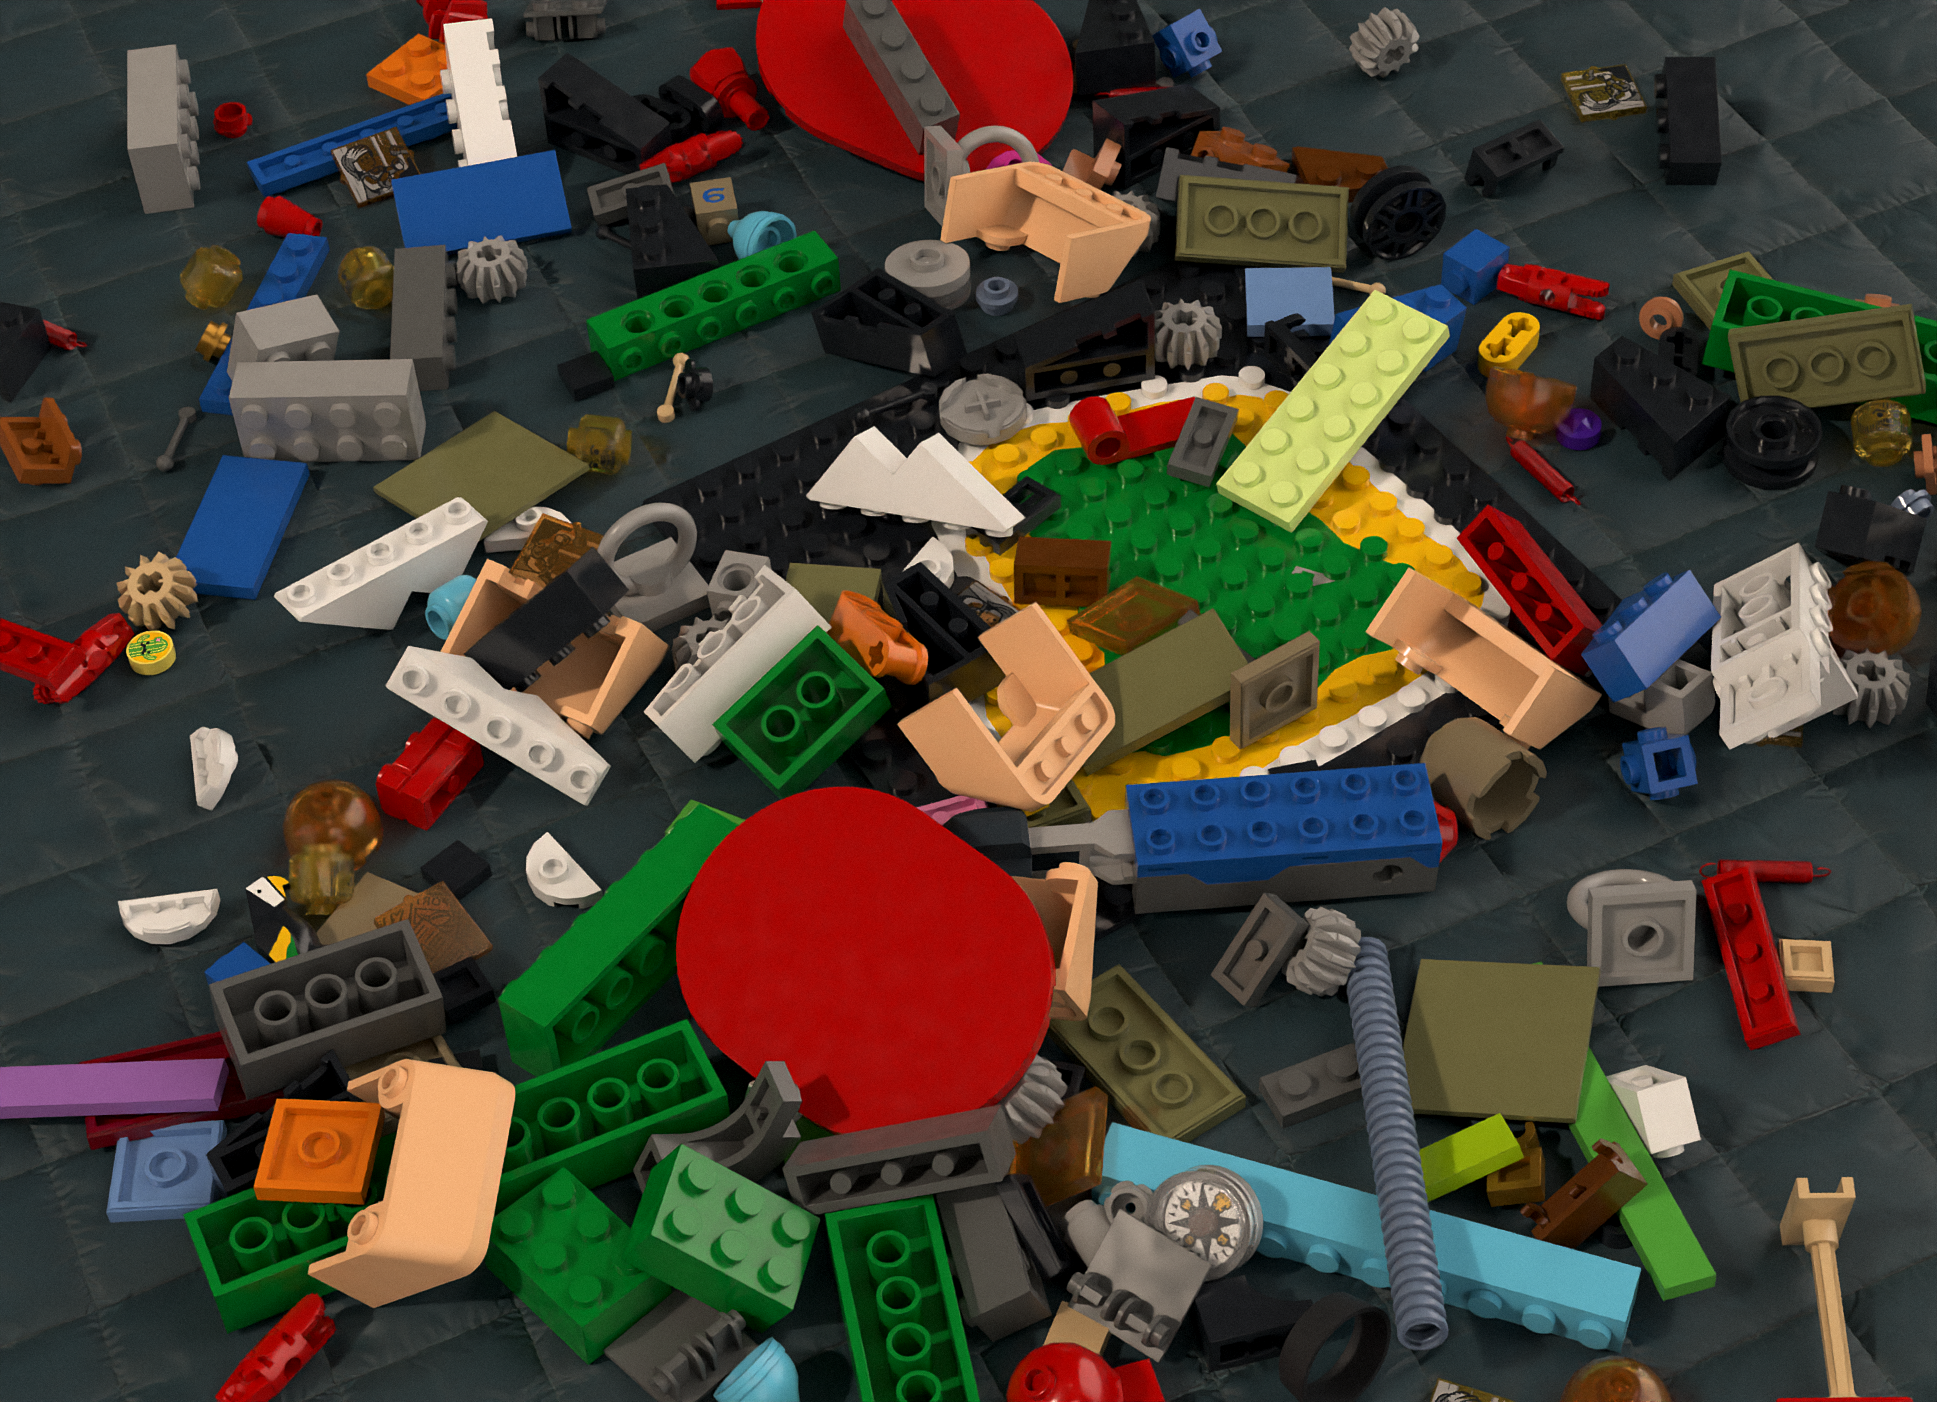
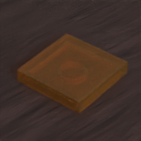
M1136 576L1072 616L1067 622L1072 635L1123 656L1178 627L1177 622L1190 609L1197 615L1201 613L1196 599Z
M1097 1086L1063 1100L1062 1102L1065 1106L1063 1109L1055 1112L1053 1116L1054 1124L1048 1123L1044 1126L1038 1139L1030 1136L1023 1144L1012 1141L1016 1156L1010 1165L1009 1174L1031 1175L1046 1207L1102 1184L1108 1095Z

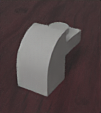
M1677 659L1646 690L1614 703L1608 697L1610 713L1648 729L1666 726L1667 733L1687 735L1705 720L1714 709L1715 690L1712 682L1713 674L1708 670Z

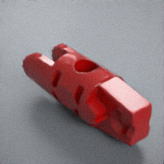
M728 130V132L717 131L716 134L712 133L707 136L700 133L681 143L666 147L661 152L641 163L639 167L640 170L665 163L671 182H681L700 172L716 167L717 161L739 152V149L742 148L743 138L736 131L732 132L731 130Z
M1505 264L1499 272L1497 289L1519 296L1518 299L1521 301L1595 320L1604 319L1606 310L1604 304L1576 295L1591 296L1592 298L1606 297L1610 286L1608 282L1533 264H1525L1524 266Z
M120 613L108 614L85 630L72 644L80 646L87 658L57 691L35 683V687L32 689L34 700L36 699L38 703L53 704L54 701L64 704L71 701L81 691L86 690L117 659L134 636V632Z
M312 1292L309 1295L307 1294L297 1302L239 1362L237 1368L215 1395L217 1402H268L271 1398L276 1397L326 1344L327 1340L331 1338L337 1329L332 1318L330 1319L329 1315L324 1316L326 1307L318 1293L313 1294Z

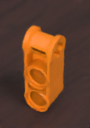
M843 590L829 621L831 628L826 633L871 676L879 678L884 675L896 677L900 682L911 686L920 682L928 666V653L925 646L902 628L903 625L899 621L885 613L876 601L862 594Z

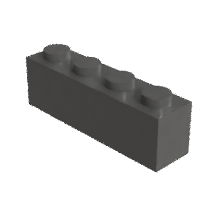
M846 0L843 28L919 155L924 153V127L941 125L955 140L960 113L891 0Z
M446 245L395 249L390 359H413L419 391L449 389V371H456L454 345H450V343L457 342L456 322L454 316L451 317V314L458 313L455 288L451 289V287L458 286L456 261H448Z
M996 1105L803 1141L799 1143L782 1169L793 1204L816 1215L1000 1182L1007 1173L1016 1156L1002 1105Z
M989 1183L933 1193L936 1195L939 1205L936 1207L941 1233L945 1238H948L951 1248L950 1251L946 1252L949 1268L956 1281L961 1283L964 1295L958 1297V1304L967 1324L971 1328L978 1326L992 1342H995L1051 1316L1041 1277L995 1184Z

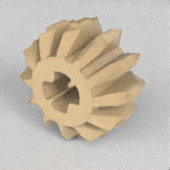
M158 551L152 562H150L147 557L140 555L139 567L134 569L125 566V574L129 579L117 582L118 591L122 595L118 599L119 607L125 614H128V619L139 628L145 625L150 631H158L164 623L168 628L175 630V619L179 615L190 618V611L186 606L198 602L197 594L193 590L197 586L196 579L190 571L186 570L185 564L176 557L169 560L165 554Z

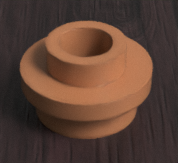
M1655 297L1648 300L1641 308L1639 314V322L1643 331L1650 337L1658 340L1665 330L1673 327H1682L1684 321L1683 312L1679 304L1669 297ZM1659 314L1665 317L1667 324L1661 325L1654 320V315Z

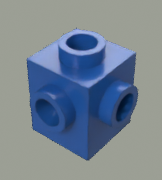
M1201 9L1194 11L1152 35L1160 51V58L1163 64L1170 70L1173 78L1188 71L1191 78L1212 67L1209 59L1222 52L1217 42V35L1214 29L1208 25Z
M1666 726L1638 731V740L1622 743L1624 756L1620 758V769L1625 783L1631 786V791L1647 793L1650 800H1659L1679 795L1678 788L1698 784L1695 771L1696 756L1690 744L1689 735L1667 733Z

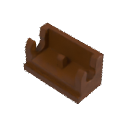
M1019 537L1014 560V603L1032 604L1037 602L1038 605L1107 608L1111 571H1109L1111 541Z
M1600 1138L1592 1145V1149L1598 1153L1593 1160L1541 1206L1528 1202L1520 1210L1523 1216L1531 1218L1538 1224L1531 1230L1537 1240L1575 1249L1648 1185L1619 1143L1615 1141L1611 1143Z

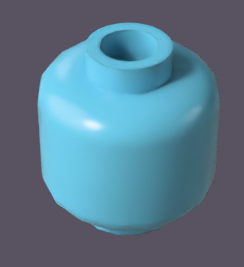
M459 575L429 594L425 617L429 627L437 637L445 640L448 638L477 580L474 577Z

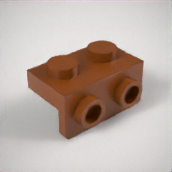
M1222 127L1221 131H1199L1191 156L1204 158L1206 155L1216 157L1218 161L1239 165L1248 164L1286 173L1290 165L1276 157L1277 151L1259 143L1253 145L1244 140L1246 136L1244 133L1230 127Z
M43 398L39 417H0V446L20 484L71 483L75 466H78L81 462L82 448L79 440L75 439L68 426L66 415L61 413L54 398Z

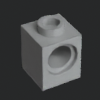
M725 550L706 590L712 616L716 614L721 622L732 618L733 614L728 610L739 595H744L748 599L760 583L754 577L764 565L771 569L769 557Z

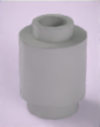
M1084 1200L1073 1206L1061 1222V1230L1065 1234V1243L1088 1268L1111 1226L1104 1210V1205H1097L1093 1200Z

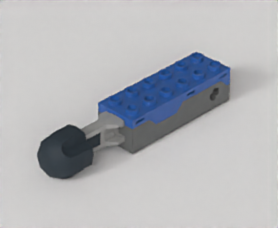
M1425 763L1126 785L1125 809L1109 810L1093 823L1028 828L1027 817L1022 810L1012 807L973 809L956 814L943 825L997 864L1010 876L1046 879L1047 871L1059 868L1060 863L1071 862L1087 867L1094 876L1112 885L1131 884L1135 914L1256 905L1263 893L1276 894L1286 903L1435 891L1439 864L1457 845L1458 841L1455 813L1448 806L1443 807L1433 800Z

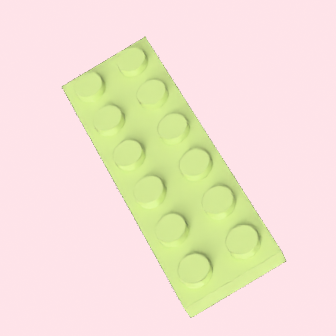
M1374 290L1216 483L1219 494L1292 533L1450 337L1448 326Z

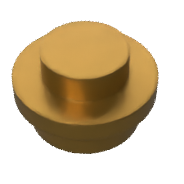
M210 321L195 349V351L204 355L203 360L209 362L212 355L219 359L221 358L232 337L225 333L228 324L222 322L219 325L213 321Z

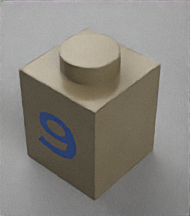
M731 177L690 183L696 228L706 243L714 245L733 242L727 230L730 222L739 220Z

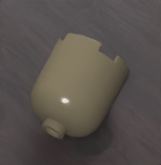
M1477 717L1457 718L1434 732L1428 739L1420 759V763L1426 764L1433 798L1443 807L1448 806L1452 809L1456 818L1485 840H1490V834L1501 828L1505 832L1510 833L1527 819L1540 799L1534 793L1538 780L1541 777L1545 779L1547 775L1544 762L1489 723Z

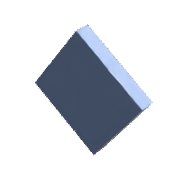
M1331 267L1245 268L1247 337H1264L1266 322L1270 320L1275 322L1295 313L1301 314L1306 321L1300 326L1293 327L1290 330L1292 333L1304 329L1309 336H1331L1335 319Z
M224 1120L174 1125L150 1131L154 1135L153 1137L130 1142L128 1137L120 1138L117 1141L106 1211L110 1223L184 1219L183 1214L217 1202L219 1191L206 1154L226 1138L227 1128Z

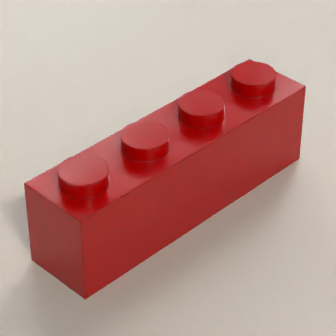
M1487 505L1461 532L1457 540L1553 662L1584 676L1590 668L1581 654L1594 638L1592 634L1603 625L1520 521Z

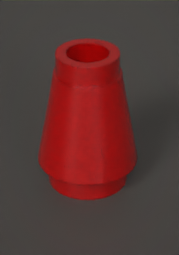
M277 196L276 198L266 197L257 215V225L263 228L267 235L286 237L288 233L320 236L323 222L321 219L316 218L282 196Z

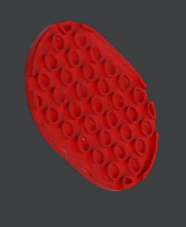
M763 0L757 19L755 36L759 71L769 94L773 95L785 109V114L802 129L827 143L903 175L924 181V153L920 155L917 153L843 28L846 0ZM891 0L960 113L955 138L956 142L978 128L1004 126L1023 134L1040 156L1049 148L1063 127L1068 114L1073 92V70L1064 38L1049 15L1035 1ZM998 142L987 143L976 148L966 158L970 173L985 170L995 157L1014 149L1009 145Z
M859 787L813 789L776 801L743 821L723 839L702 865L685 899L677 932L676 961L678 978L688 1009L700 1029L728 1058L755 1079L765 1061H785L794 1083L800 1090L802 1103L798 1113L819 1128L834 1135L995 1106L1020 1081L1032 1064L1043 1043L1051 1020L1049 1013L1052 1005L1053 989L1056 986L1054 953L1042 918L1025 891L997 864L926 813L907 801L873 789Z

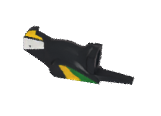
M277 875L263 876L245 888L258 954L271 964L327 946L321 944L315 930L307 921L287 907L288 900L285 891L291 889L290 882L284 877Z

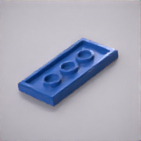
M555 150L391 180L405 248L446 245L448 256L458 254V251L468 249L469 241L477 243L483 241L484 236L488 240H494L502 235L505 241L516 240L518 243L572 233Z
M222 456L176 556L177 559H180L185 564L186 570L190 571L195 577L197 586L193 590L196 594L256 600L310 475L307 463Z

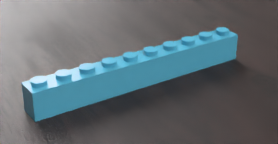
M1112 1122L1091 1172L1092 1200L1097 1205H1104L1105 1199L1112 1194V1188L1123 1181H1132L1137 1186L1139 1184L1146 1185L1152 1190L1157 1200L1165 1184L1178 1173L1199 1165L1221 1166L1240 1175L1251 1186L1258 1197L1263 1214V1232L1259 1246L1256 1249L1258 1252L1271 1258L1283 1257L1308 1264L1320 1272H1336L1361 1279L1373 1287L1391 1288L1377 1195ZM1128 1203L1126 1209L1128 1212L1134 1213L1136 1206L1133 1203ZM1430 1210L1429 1217L1434 1235L1435 1255L1438 1260L1437 1268L1440 1272L1442 1296L1445 1304L1470 1310L1475 1315L1483 1318H1498L1520 1324L1536 1333H1552L1573 1339L1592 1349H1608L1621 1352L1636 1300L1641 1268Z

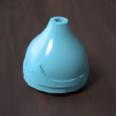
M768 211L753 212L741 220H733L730 222L727 230L733 240L735 254L739 260L797 237L794 223L788 217L780 213Z
M770 1337L756 1347L732 1370L716 1389L713 1396L718 1402H800L798 1374L793 1361L785 1352L783 1346L773 1337Z

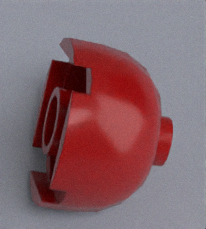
M1053 1342L1032 1350L1018 1363L1012 1373L1006 1394L1007 1402H1123L1124 1399L1121 1379L1115 1369L1109 1366L1106 1360L1099 1354L1074 1342Z

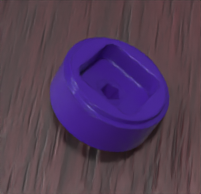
M1582 408L1569 409L1558 416L1555 436L1557 441L1566 448L1586 450L1594 447L1599 442L1602 423L1600 418L1590 410Z

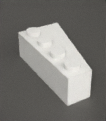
M492 18L443 24L447 69L440 70L443 94L451 93L452 99L446 100L449 124L457 123L458 129L452 130L455 154L463 153L464 158L463 160H458V167L517 157L511 120H509L505 87L502 86L498 49H495Z
M766 565L754 577L760 584L747 599L744 595H739L728 610L733 615L723 630L710 631L701 641L697 652L699 659L695 664L688 663L682 665L644 711L694 763L702 756L712 753L722 740L712 725L817 625L825 632L831 628L826 620L793 586Z

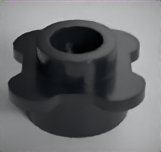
M687 359L685 361V372L678 375L677 389L679 396L682 399L688 400L691 411H698L700 402H709L713 395V379L707 367H696L693 359Z

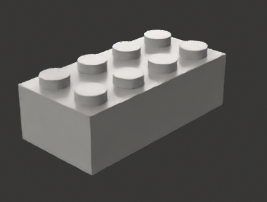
M176 44L127 50V150L145 214L194 208V191L200 190L199 174L197 167L194 166L200 165L198 147L195 141L199 140L198 124L195 117L199 115L198 103L195 92H189L187 85L191 83L188 62L186 59H179Z
M413 359L237 362L229 394V402L244 457L290 462L417 460L421 457L426 420Z

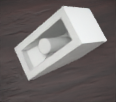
M1647 1065L1606 1076L1649 1154H1652L1653 1158H1667L1684 1152V1144L1701 1140L1686 1077Z

